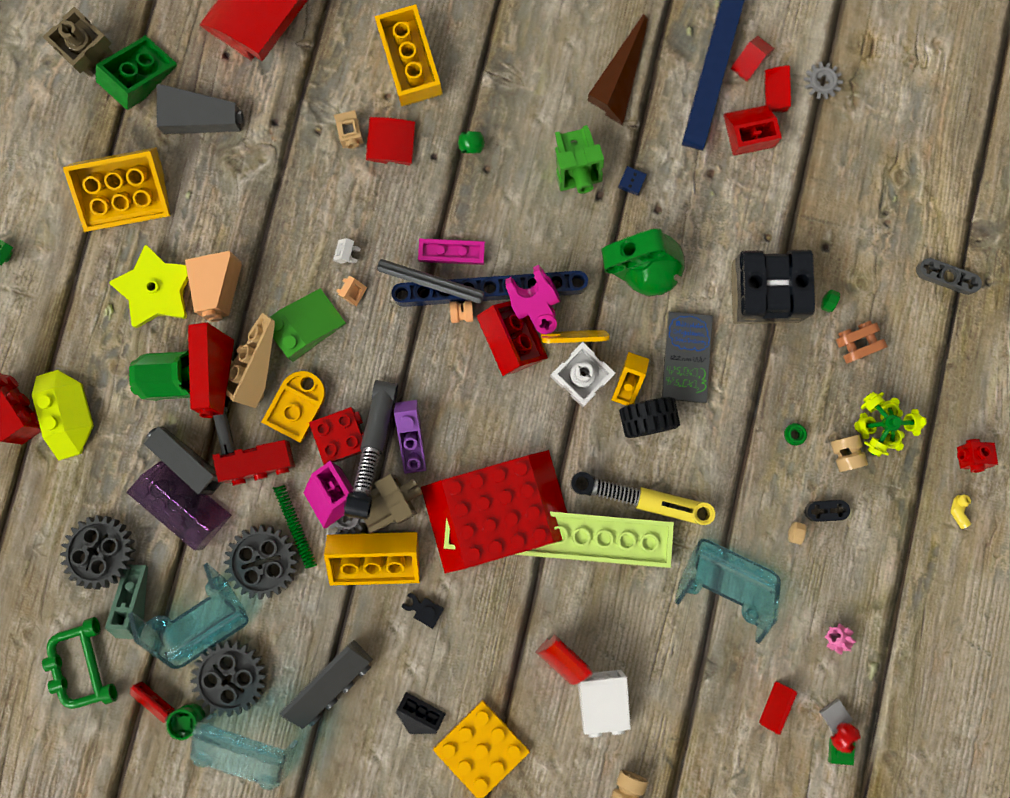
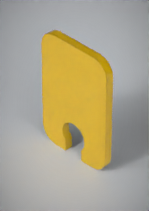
M605 330L555 331L550 334H541V339L543 343L598 342L610 340V335Z

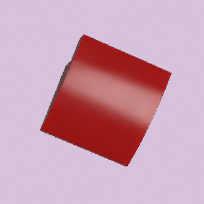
M217 0L199 25L252 61L254 57H257L263 61L308 0Z

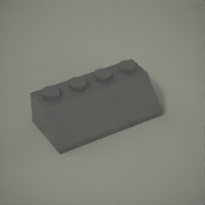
M353 640L279 714L302 729L308 724L312 727L322 717L319 713L324 708L329 710L338 701L336 696L341 691L345 694L355 684L352 680L357 675L362 677L371 668L369 663L373 659Z

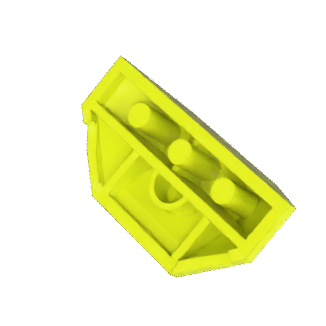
M59 370L36 376L32 399L43 439L58 460L82 454L83 447L94 426L83 384Z

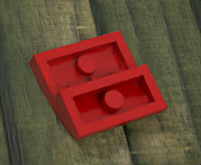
M370 117L366 160L383 164L393 162L410 166L412 164L415 121Z

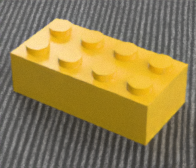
M414 4L374 16L401 107L442 95L441 83L417 5Z

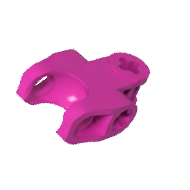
M540 265L533 267L536 284L532 288L522 289L512 277L505 279L511 306L518 319L529 316L539 333H552L557 326L556 313L552 305L559 303L560 297L551 278L547 276Z

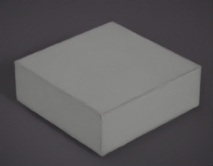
M838 699L819 711L834 733L838 731L836 728L840 723H849L853 720Z

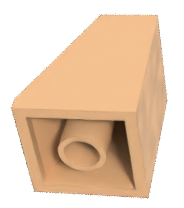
M230 251L186 259L185 263L194 312L209 320V322H218L223 320L222 317L229 316L242 267L241 261Z

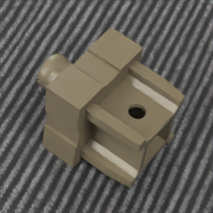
M75 7L63 17V20L57 26H53L43 36L79 73L84 71L90 77L94 75L92 69L97 63L101 62L106 56L113 55L108 47L112 43Z
M389 474L375 482L374 484L377 488L371 490L370 493L372 497L370 516L368 520L364 519L371 533L395 521L396 523H402L416 515L417 512L410 500L423 494L420 487L415 488L418 486L417 481L411 479L406 484L401 485L396 475Z

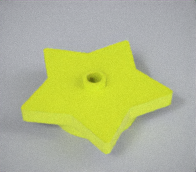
M147 245L144 246L133 270L109 282L111 286L129 300L131 324L135 328L141 327L158 316L187 318L183 299L184 288L188 282L186 265L165 263Z

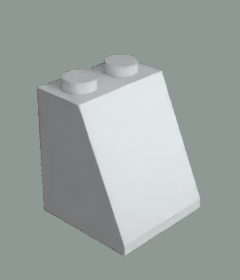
M622 670L593 672L590 677L578 683L584 735L600 737L605 732H611L612 735L624 734L625 730H630L627 677Z

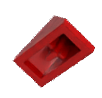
M757 36L748 43L730 69L745 81H748L774 51V48Z

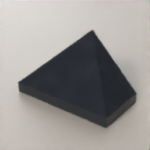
M407 692L396 710V714L409 734H436L446 715L443 711Z

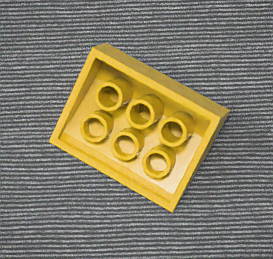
M156 147L70 163L63 167L84 232L170 216L163 168Z

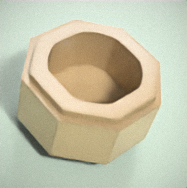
M792 523L788 532L789 542L799 545L803 543L806 535L805 524Z

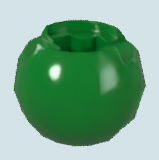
M467 131L460 134L458 147L462 153H481L484 149L485 140L481 132Z

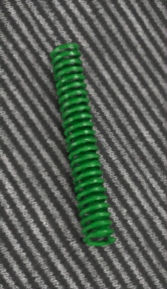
M286 485L273 487L272 489L276 493L275 496H277L276 499H279L280 509H283V515L287 519L288 528L291 529L292 538L295 539V545H298L296 548L299 549V555H302L300 558L303 559V565H306L305 569L317 566V564H314L316 563L315 557H312L314 554H310L312 551H308L311 549L308 547L310 544H306L308 541H304L307 539L304 537L305 534H302L304 531H300L303 528H298L301 524L297 525L300 521H297L299 518H295L297 517L296 511H293L295 508H291L293 505H289L292 501L287 502L291 498H287L289 495H285L288 493L287 491L283 492L287 488L281 489Z

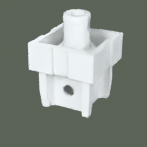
M583 342L570 354V358L565 363L562 362L550 376L562 388L564 387L582 407L595 396V392L600 387H603L616 374L605 362H601L594 355L595 353ZM585 372L586 376L583 377L580 373Z

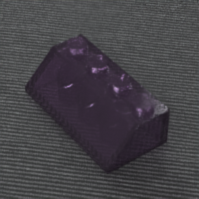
M162 460L143 473L126 492L194 551L203 550L232 516L209 495L196 493Z

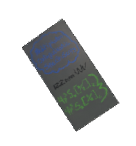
M668 312L662 398L672 397L675 398V401L707 403L713 315Z

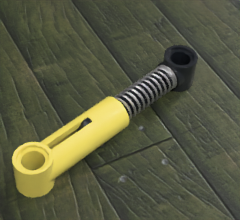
M579 472L570 480L572 491L578 495L596 496L598 494L599 497L600 495L603 498L606 496V499L610 497V500L614 498V501L618 499V502L622 500V503L626 501V504L630 502V505L634 503L633 505L636 506V509L697 525H708L715 518V510L708 503L644 487L637 491V488L633 489V487L629 488V486L626 487L625 485L622 487L621 484L618 486L617 483L614 485L613 482L610 484L609 481L607 483L606 481L602 482V479L598 480V478L596 479L595 476H591L586 472ZM579 477L585 478L588 482V486L584 490H580L576 486V480ZM670 504L685 507L690 510L689 512L670 508ZM701 507L707 512L704 520H700L697 516V511Z

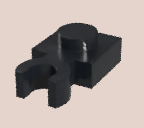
M409 593L407 596L413 599V605L408 606L403 603L402 608L406 611H416L413 618L433 629L444 608L426 597L420 602L415 594Z

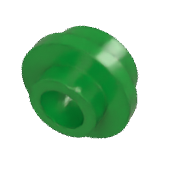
M793 423L786 427L784 438L790 445H801L807 438V431L801 424ZM792 431H796L798 433V437L796 439L792 437Z

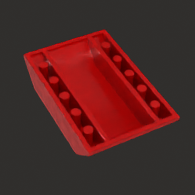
M549 450L481 468L421 487L445 573L470 568L562 540L560 529L554 528L558 526L557 519L551 516L550 512L567 513ZM446 517L450 528L449 544L454 545L455 549H444Z

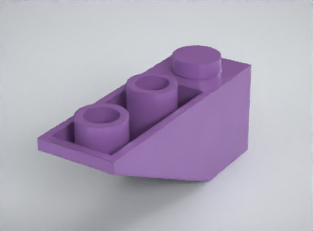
M417 400L395 403L394 416L404 474L426 471Z

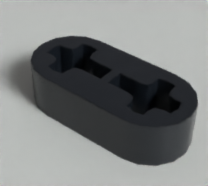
M842 500L814 501L805 507V516L810 521L815 522L845 520L850 514L849 505ZM815 505L817 509H824L825 512L817 514V518L815 514L811 513V510L815 509ZM839 506L843 508V512L838 516V513H830V509Z

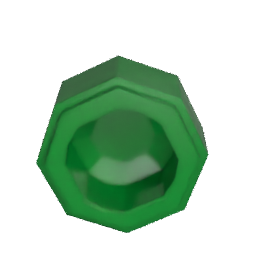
M832 289L828 291L822 298L821 309L829 313L834 311L839 302L840 293Z

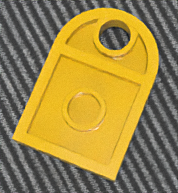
M298 371L290 374L280 386L261 423L302 443L310 429L309 422L315 420L324 403L326 396L324 384L317 376L310 372ZM306 378H312L314 381L313 387L309 390H305L302 386Z

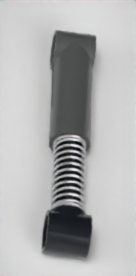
M379 380L374 382L372 402L360 447L362 451L359 462L360 466H358L354 489L351 493H348L345 501L344 516L369 519L372 507L370 489H372L371 485H373L372 482L375 477L373 474L376 473L374 470H376L378 456L383 453L393 405H395L397 399V383Z

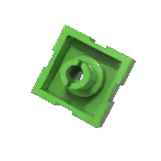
M588 125L583 126L580 130L563 134L555 132L557 143L555 148L556 164L558 167L556 168V177L560 191L576 187L580 194L592 191L593 184L602 182L604 157L600 144L594 145Z

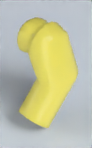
M965 494L957 495L953 499L950 511L961 529L971 525V522L964 513L966 507L971 504V499Z

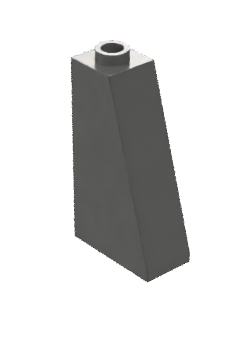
M157 84V127L163 134L241 132L244 115L236 103Z
M158 426L148 433L144 445L196 493L212 495L222 482H218L215 468L168 429Z

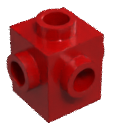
M970 439L966 441V444L957 447L960 469H970V472L978 473L998 465L996 447L993 442H981L980 439Z

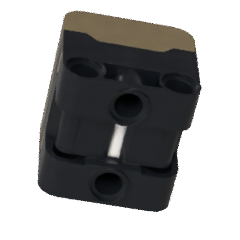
M763 250L741 251L733 260L731 283L734 324L800 323L814 314L815 286L812 250H789L786 254H764Z

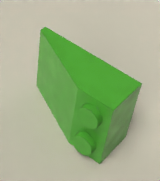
M321 288L270 316L275 321L273 339L292 362L347 324Z

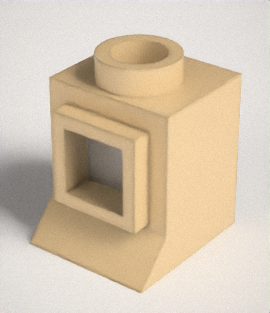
M355 110L334 115L343 148L353 149L358 147L359 144H364Z

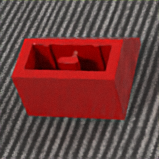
M766 105L723 115L733 156L774 148L782 139L777 117Z

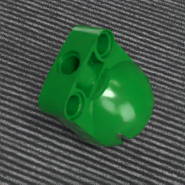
M651 229L609 244L601 250L605 272L619 277L634 291L648 297L663 295L672 290L678 284V281L674 279L675 275L677 274L682 277L685 270V256L680 244L670 236L663 234L661 229Z

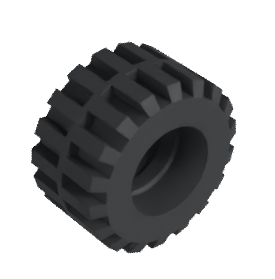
M672 397L642 401L624 406L619 410L624 435L627 438L676 429L681 425L675 398Z

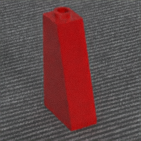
M208 322L190 324L188 326L190 409L199 413V416L203 418L223 415L234 339Z

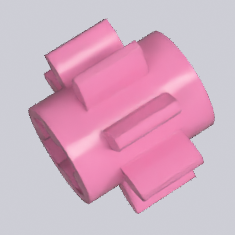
M838 624L837 627H829L830 630L824 637L829 641L827 647L832 651L835 650L840 655H842L843 651L851 652L853 643H856L851 637L854 632L841 624Z

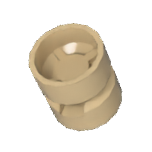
M860 434L831 441L833 453L838 455L836 463L839 472L869 465L865 452L860 450L863 447ZM847 448L850 449L851 454H847Z
M620 770L617 778L619 788L613 790L611 798H640L639 796L644 795L649 782L636 773Z

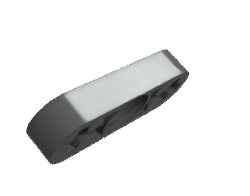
M933 258L921 261L916 267V273L921 279L965 295L977 292L982 286V280L977 274ZM926 265H930L929 269L933 271H931L930 273H926L927 269L924 267ZM945 271H950L954 275L952 282H947L944 279ZM968 280H971V284L974 285V286L971 287V288H968L969 284H967V283H965V282L968 281Z

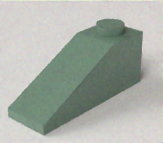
M127 564L131 569L123 570L125 577L120 579L105 629L115 638L138 640L144 619L148 566Z

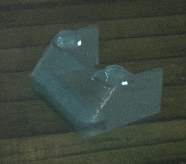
M701 539L695 546L680 578L675 603L679 605L686 593L698 594L702 587L742 606L741 613L748 623L757 626L755 642L760 644L778 619L781 580L774 571L710 540Z
M208 563L203 566L208 579L205 591L209 597L174 620L167 616H155L145 622L133 612L128 614L134 642L172 669L186 666L198 658L202 652H207L208 647H214L216 643L224 641L245 627L249 621L246 610L227 580Z
M214 712L195 725L190 750V759L193 760L194 765L199 767L209 766L259 783L260 787L267 790L279 787L287 777L299 741L294 740L285 750L231 733L213 726L217 716Z

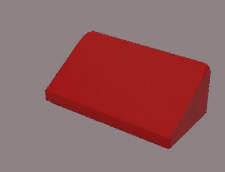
M790 65L765 70V105L772 112H787L791 107Z
M139 682L130 688V695L161 722L165 723L170 714L175 711L171 705L145 683Z
M775 682L759 723L780 735L796 698L797 691L782 683Z

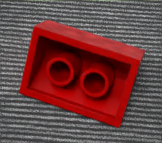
M511 301L492 305L476 316L502 376L516 373L548 359L530 317L518 319L511 306Z

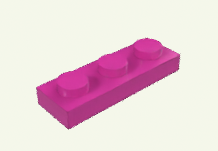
M419 238L418 262L484 265L485 241Z

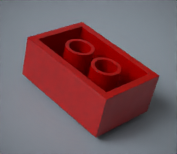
M0 373V442L22 445L41 432L37 414L30 408L29 399L17 388L19 384L11 375Z

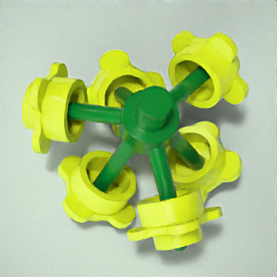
M872 392L864 398L863 401L865 403L861 406V409L867 408L870 413L878 410L881 414L880 419L882 422H876L873 417H868L866 413H861L854 427L861 433L863 439H868L869 434H874L877 427L882 426L884 430L881 433L880 439L872 437L870 442L864 441V444L869 446L868 451L872 455L880 457L881 454L889 456L888 448L895 449L896 451H901L904 448L902 439L905 437L903 431L898 430L901 425H904L907 431L913 432L914 436H919L921 429L924 428L927 421L925 417L919 414L918 409H912L911 414H906L902 420L900 417H902L903 411L899 408L900 401L898 398L893 397L891 400L885 401L882 398L884 396L883 392L879 394Z

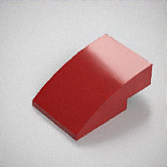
M555 634L550 640L547 638L536 650V653L570 685H576L592 674L590 667Z

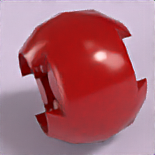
M847 722L840 723L836 728L838 729L837 734H834L833 737L831 736L832 745L838 751L851 753L855 748L853 746L854 742L861 738L860 732L852 724Z

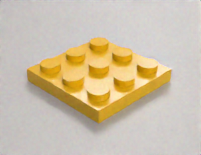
M484 700L474 707L433 747V751L476 798H484L530 753V750Z

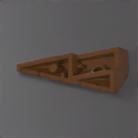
M644 14L588 95V102L605 111V116L620 125H623L649 20Z

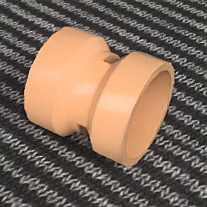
M465 300L463 303L450 301L451 323H458L460 320L473 322L472 301Z

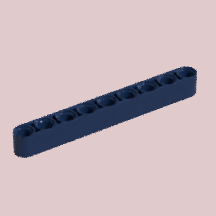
M744 0L720 1L683 136L682 146L700 151L704 149Z
M582 271L546 273L551 280L561 282L562 286L556 289L559 296L582 294L588 285V277ZM534 274L449 280L483 291V301L509 300L510 297L506 289L505 279L510 277L522 289H529L528 284L532 281L536 282ZM579 278L583 281L584 285L575 287L572 284V280ZM413 282L396 284L391 292L395 303L401 307L450 304V301L463 303L466 300L454 295L442 296L440 294L441 291ZM491 284L496 287V290L493 293H487L484 291V288ZM422 289H428L430 294L426 298L419 297V292ZM400 291H407L408 296L405 299L400 300L397 298V294Z

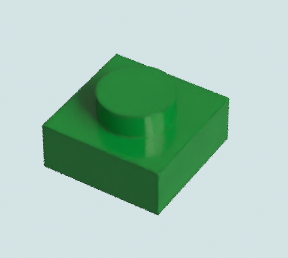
M0 240L1 266L4 262H8L13 254L11 251L13 247Z
M829 738L828 762L854 766L855 748L851 753H843L832 745L831 738Z

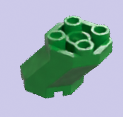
M189 350L183 352L148 353L140 355L136 360H133L129 366V385L131 386L132 393L138 395L141 399L153 401L190 398Z

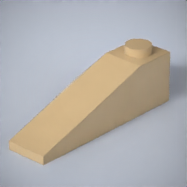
M264 313L260 315L249 331L246 344H240L237 348V353L239 354L235 360H231L226 395L232 401L256 408L263 399L266 389L275 321Z

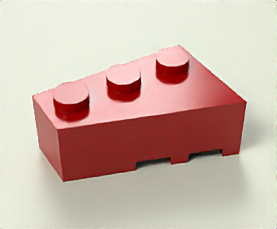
M287 440L262 444L246 450H234V453L226 455H212L218 482L232 483L233 486L245 484V479L253 477L255 481L268 478L267 474L276 472V475L289 473V468L295 467L290 442Z

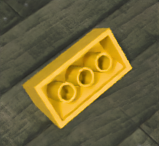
M417 532L327 535L324 559L330 586L420 583Z

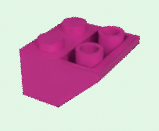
M332 461L327 462L311 474L303 493L324 529L344 516L345 501L348 493L353 491V487L341 467Z

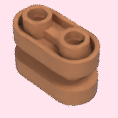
M870 320L859 325V330L852 332L851 329H848L838 334L839 338L836 339L838 347L846 346L849 352L843 356L846 364L888 347L885 339L880 341L876 339L875 333L881 331L877 323L872 324ZM866 337L869 345L857 349L854 342Z

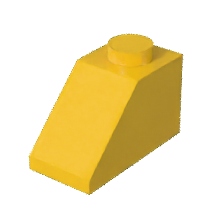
M628 352L611 399L612 401L626 406L634 404L647 373L648 358Z

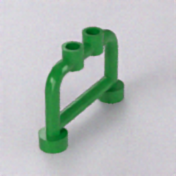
M96 617L84 620L82 626L53 635L46 646L48 657L42 660L44 671H51L53 680L48 682L49 692L51 694L57 693L60 703L70 709L80 708L100 701L104 704L116 702L118 698L117 689L114 684L102 686L90 637L99 635L101 631L100 623ZM80 636L94 694L71 699L67 694L68 682L63 677L61 670L62 659L57 654L56 646L61 641Z

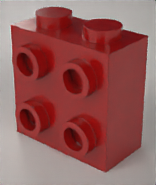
M349 407L309 422L323 465L329 461L336 463L362 453L360 447L364 432H362L360 426L363 420L359 411L355 412L354 408Z

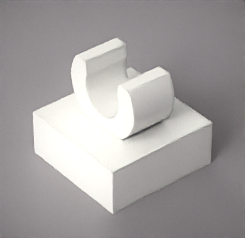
M348 238L338 240L333 261L340 264L346 262L356 263L358 260L352 258L351 252H360L361 249L358 246H353L354 241Z

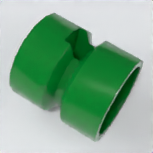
M193 703L185 704L177 709L167 719L166 728L168 734L175 740L188 739L204 726L206 720L204 710L201 706Z

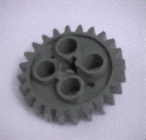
M96 515L95 519L87 517L86 523L79 521V529L71 528L73 535L65 536L69 542L61 545L66 548V552L60 553V556L66 557V560L62 561L61 565L68 566L64 573L71 574L70 581H76L77 586L84 585L85 589L93 587V589L100 590L101 586L109 588L110 582L117 584V576L125 577L123 570L131 569L127 562L135 560L129 555L136 551V549L130 548V545L135 540L128 539L132 532L124 531L126 529L125 524H119L120 520L112 519L108 516L103 518ZM94 533H97V538L93 542L92 537ZM115 542V550L111 552V545ZM85 553V559L81 562V555ZM101 563H103V564H104V569H103V571L100 573L99 567H100Z
M260 525L259 531H257L255 526H252L250 533L247 530H242L243 538L239 535L235 536L234 538L237 543H229L233 550L225 552L230 557V560L224 561V564L230 565V568L224 572L232 574L228 582L236 581L233 589L242 587L241 595L249 591V598H254L257 593L259 600L263 599L264 594L268 598L273 597V591L277 595L281 594L280 587L287 589L289 586L286 580L294 581L290 574L298 572L293 567V564L299 563V560L293 559V556L298 551H291L290 549L295 543H287L289 535L281 537V529L274 533V526H269L266 531L265 525ZM268 542L274 545V552L272 554H268L265 550ZM246 548L252 551V558L250 560L244 557L243 553ZM277 555L281 556L279 560L264 563L263 565L246 569L242 568L244 564ZM273 564H277L280 568L278 576H274L271 573V566ZM251 570L256 571L258 574L256 582H252L249 579Z
M227 640L224 646L221 642L216 643V649L211 645L207 648L208 653L202 652L200 654L203 660L195 661L194 664L199 668L193 669L191 673L197 675V677L190 680V683L197 684L192 692L200 693L196 701L204 700L202 708L210 705L209 713L218 709V716H221L226 711L228 717H231L234 710L237 715H240L242 707L248 711L251 708L250 703L255 705L258 702L255 696L261 697L263 695L259 688L266 686L267 683L261 681V679L266 678L267 674L261 673V670L266 665L258 664L262 656L256 658L253 656L256 649L249 652L247 651L248 644L241 648L239 640L233 646L231 641ZM224 657H230L233 660L232 667L225 665ZM241 672L249 674L250 682H244L241 679ZM209 674L217 677V684L210 683L208 679ZM229 674L232 676L230 682L226 680ZM225 690H231L234 693V699H228L225 696Z

